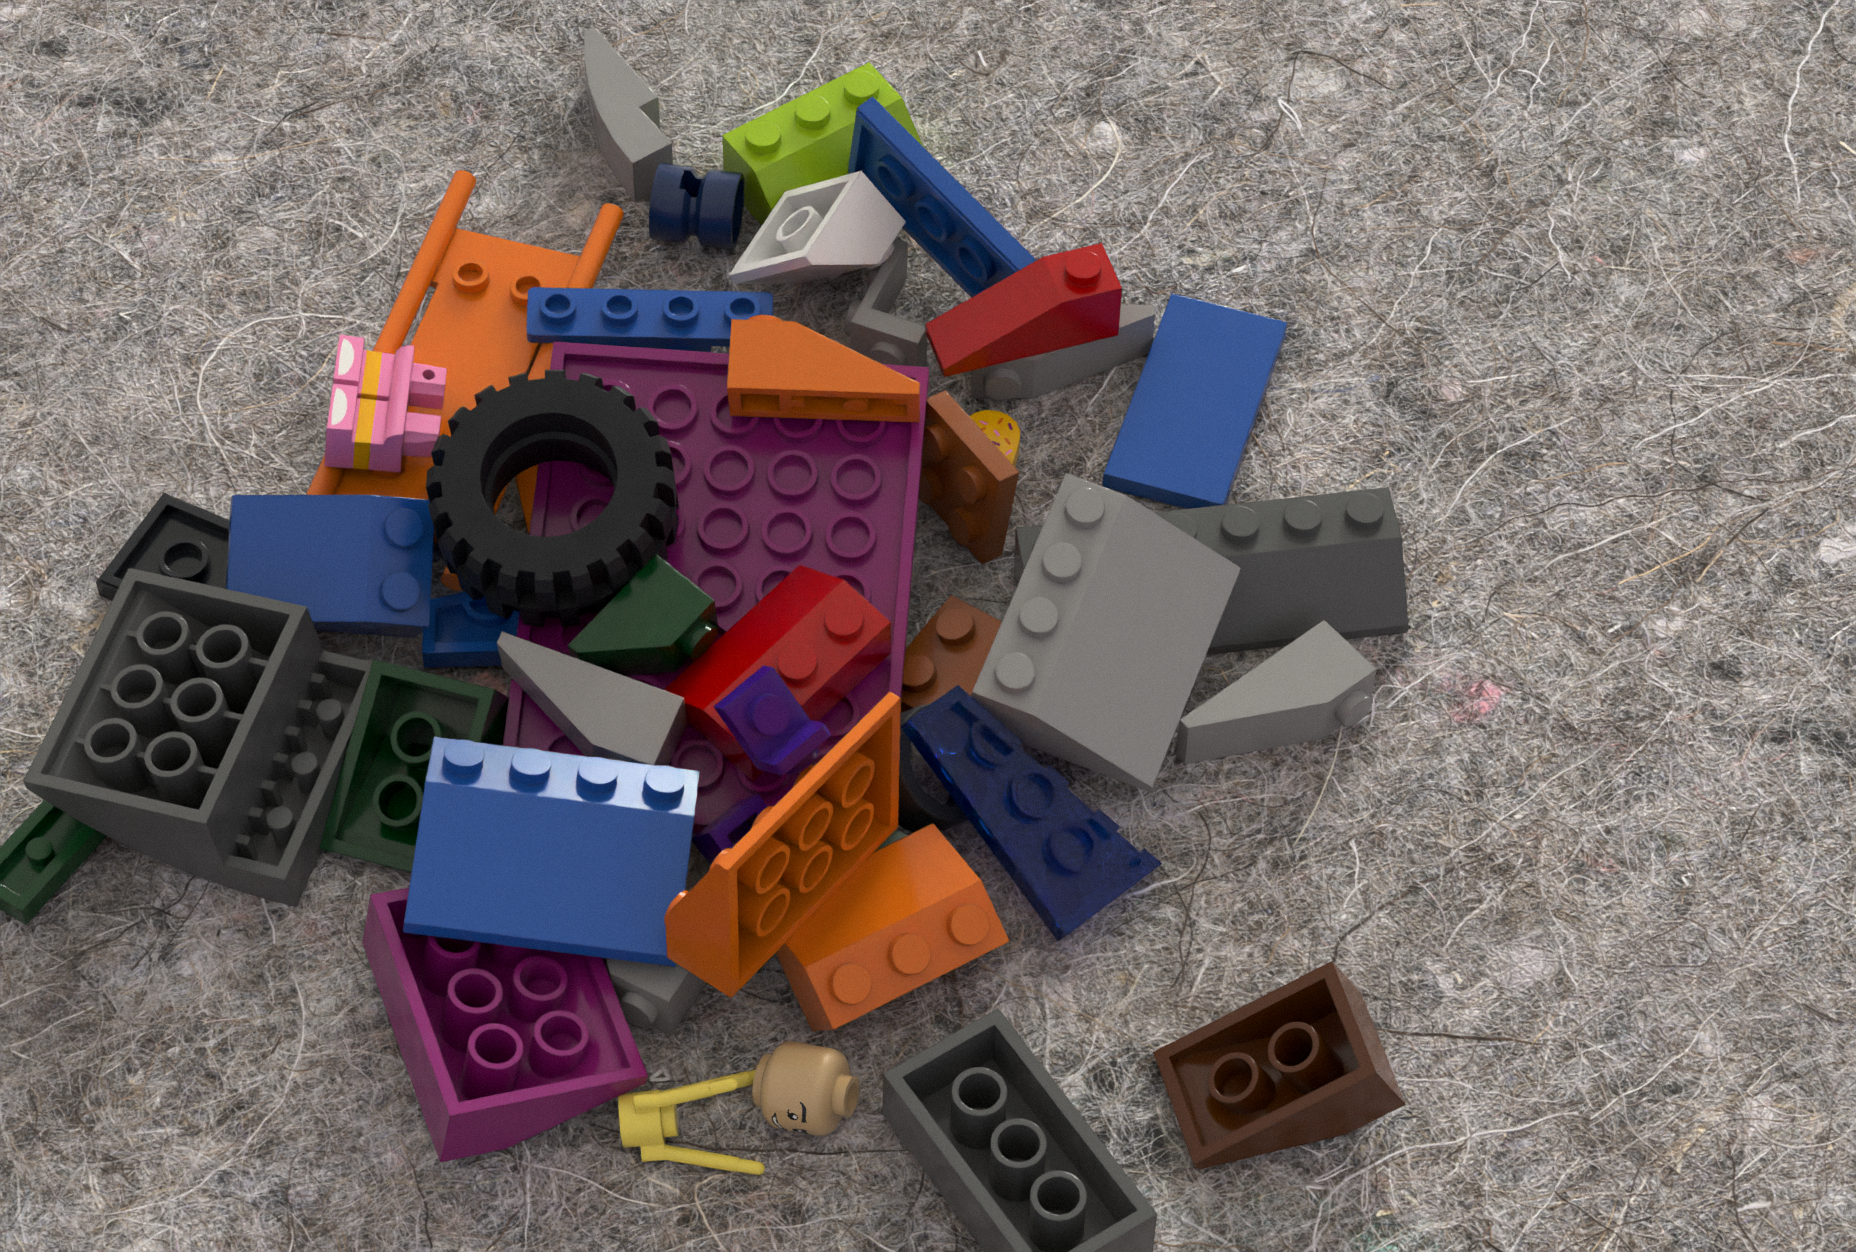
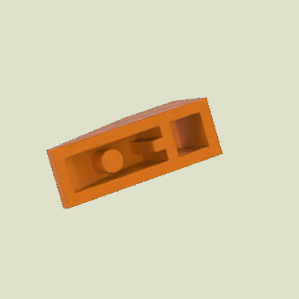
M756 315L748 320L731 319L727 379L730 416L920 423L919 382L795 321H782L770 315Z

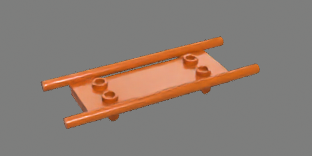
M464 170L456 171L372 350L395 354L397 349L402 347L429 286L435 288V292L410 345H415L413 363L447 368L443 409L409 406L408 412L441 416L439 436L443 434L451 436L448 424L449 419L460 407L465 406L470 411L477 405L474 395L483 389L493 385L496 391H500L510 386L508 377L527 372L528 380L545 378V370H550L553 343H531L527 340L528 290L533 287L593 288L624 216V212L619 206L611 203L602 205L580 256L456 228L477 182L471 173ZM324 454L306 495H381L429 500L426 490L427 470L434 466L432 457L402 455L401 471L389 472L324 466ZM509 483L504 487L496 500L493 509L495 515ZM434 530L433 542L438 543ZM446 566L441 576L442 584L451 590H462L458 576L450 574Z

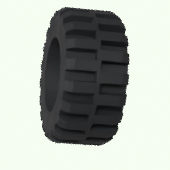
M545 370V378L528 380L527 372L508 377L510 386L500 391H496L493 385L483 389L474 395L477 405L470 411L465 406L460 407L449 419L448 424L451 436L445 434L439 436L431 452L434 466L427 470L426 490L430 502L428 508L442 558L450 574L458 576L461 589L473 600H481L485 596L488 611L505 619L511 616L513 610L521 612L524 625L543 627L545 625V618H560L561 627L581 625L579 615L595 611L597 615L656 554L667 562L666 546L675 543L678 529L676 510L679 508L672 455L667 439L660 436L658 422L650 411L642 407L636 410L634 396L620 386H613L607 392L604 390L601 377L587 373H581L579 380H571L566 378L565 370ZM571 461L584 464L603 474L614 486V493L610 502L595 520L577 531L560 536L540 537L518 532L499 520L493 510L501 491L515 476L530 467L544 462Z

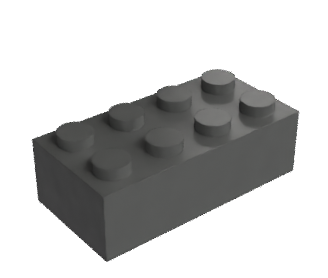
M999 1008L883 1073V1116L984 1252H1153L1157 1213Z

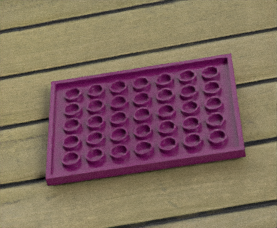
M553 342L550 370H565L566 378L571 380H579L581 373L601 377L604 390L607 392L613 386H620L634 396L636 410L642 407L650 411L658 422L660 436L667 439L672 455L679 508L676 510L678 529L675 543L666 546L668 554L667 563L715 600L719 627L717 628L718 633L712 645L799 565L845 580L891 622L892 653L818 721L826 725L831 736L817 747L819 755L810 765H816L889 692L902 699L926 422V401L929 387V367L883 364L920 383V423L730 416L727 393L729 353ZM550 461L538 464L529 535L540 537L560 536L572 533L588 525L603 512L614 493L613 484L597 470L581 463ZM592 611L579 615L581 625L561 627L560 618H545V625L543 627L524 625L521 612H519L516 637L570 656L568 644L596 617V612ZM689 657L676 672L630 675L626 677L664 690L695 660ZM511 677L503 746L534 748L541 751L585 756ZM689 722L669 763V766L674 768L699 771L692 832L695 834L702 831L738 801L759 794L767 807H774L793 788L796 779L803 771L801 770L791 775L786 773L778 775L765 771L752 782Z

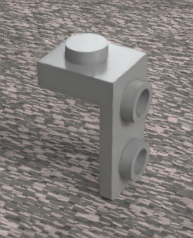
M895 239L893 242L894 250L889 258L878 267L870 270L867 292L863 299H854L845 318L844 333L850 335V349L881 364L926 367L927 335L925 333V325L889 314L907 279L908 242Z

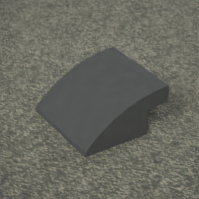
M128 568L23 782L28 790L89 827L143 854L208 881L253 896L296 907L322 850L319 847L372 661L324 651L306 606Z

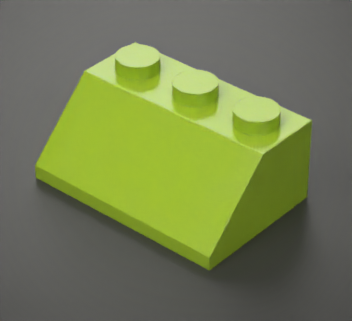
M870 62L722 135L724 171L744 174V206L761 225H763L785 191L848 174L857 107L872 96L923 146L903 98Z

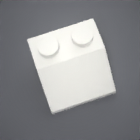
M862 171L785 191L728 276L735 284L805 283L825 277L833 279L845 272L862 268L874 269L885 262L894 250L893 241L906 221Z

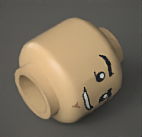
M784 1041L774 1049L772 1054H765L760 1059L754 1074L752 1088L754 1104L756 1107L762 1108L763 1116L770 1126L815 1136H826L832 1133L838 1127L843 1117H851L857 1107L860 1092L859 1080L856 1076H851L849 1062L842 1051L796 1041Z

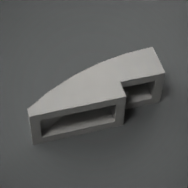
M595 27L584 31L586 90L592 127L601 152L614 176L632 200L637 202L651 195L658 165L660 163L673 164L672 142L660 130L659 97Z

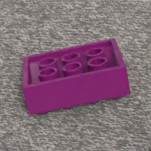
M409 888L370 895L362 943L440 1163L507 1149L646 1084L648 1074L601 957L403 933Z

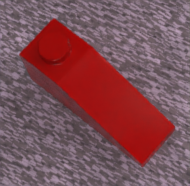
M1099 243L1040 258L925 324V333L943 377L1118 336L1122 287L1103 244Z

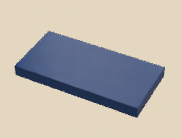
M873 96L857 107L848 174L862 171L906 221L902 228L971 298L1036 261Z
M1171 293L1104 471L1103 487L1185 509L1226 505L1286 337L1287 322Z

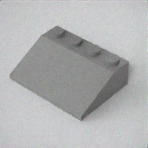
M1065 473L972 691L969 718L979 728L1152 792L1241 568L1127 495Z

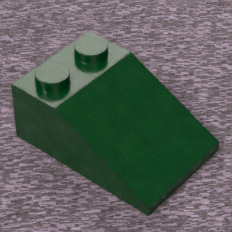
M373 659L319 848L412 873L433 738L464 739L503 746L509 698L492 688Z

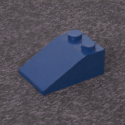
M232 495L226 589L306 606L316 631L415 638L429 627L434 538V527L428 508L430 502L426 499L381 495Z

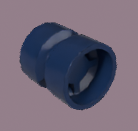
M660 163L655 173L650 199V238L657 241L684 244L690 236H696L701 246L734 250L738 243L744 211V174L710 169L704 177H698L695 169L691 166Z

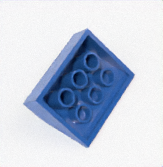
M434 737L425 781L403 933L676 967V963L667 958L664 917L673 899L679 893L685 891L699 771L674 768L666 765L657 766L611 760L603 757L541 751L534 748L479 743L464 739L456 740Z

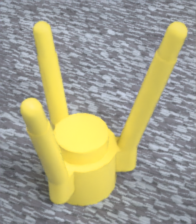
M756 1070L744 1071L663 1091L651 1090L619 1095V1125L623 1148L640 1146L642 1162L667 1160L753 1175L763 1174L765 1166L759 1161L666 1145L665 1143L666 1137H677L679 1135L677 1104L751 1086Z

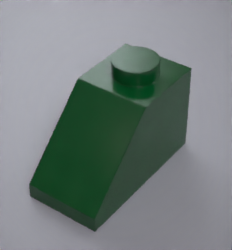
M656 554L568 644L570 656L623 676L676 672L689 657L693 660L698 659L714 642L718 633L717 628L719 627L715 600Z

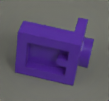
M763 665L714 706L758 770L778 775H784L785 773L787 775L795 774L809 766L818 757L819 750L817 747L831 736L824 723L809 719L774 667Z

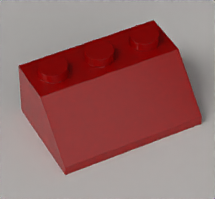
M799 565L664 690L684 697L687 721L754 782L765 771L756 768L714 706L764 665L774 667L809 719L819 721L892 653L891 622L845 580Z

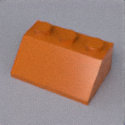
M929 824L876 850L776 952V955L812 1032L834 1030L1010 941L981 879L934 824Z

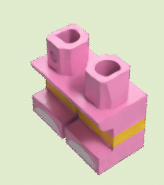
M340 334L326 429L324 466L400 472L402 455L432 457L431 452L440 435L441 416L408 412V407L443 409L447 368L413 363L415 345L400 347L395 354L364 350L365 338Z

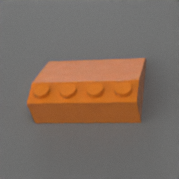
M889 692L816 765L806 767L796 779L793 788L774 807H766L755 819L751 830L732 849L726 848L721 851L712 862L708 873L690 891H682L673 899L664 917L667 958L732 998L898 828L901 698Z

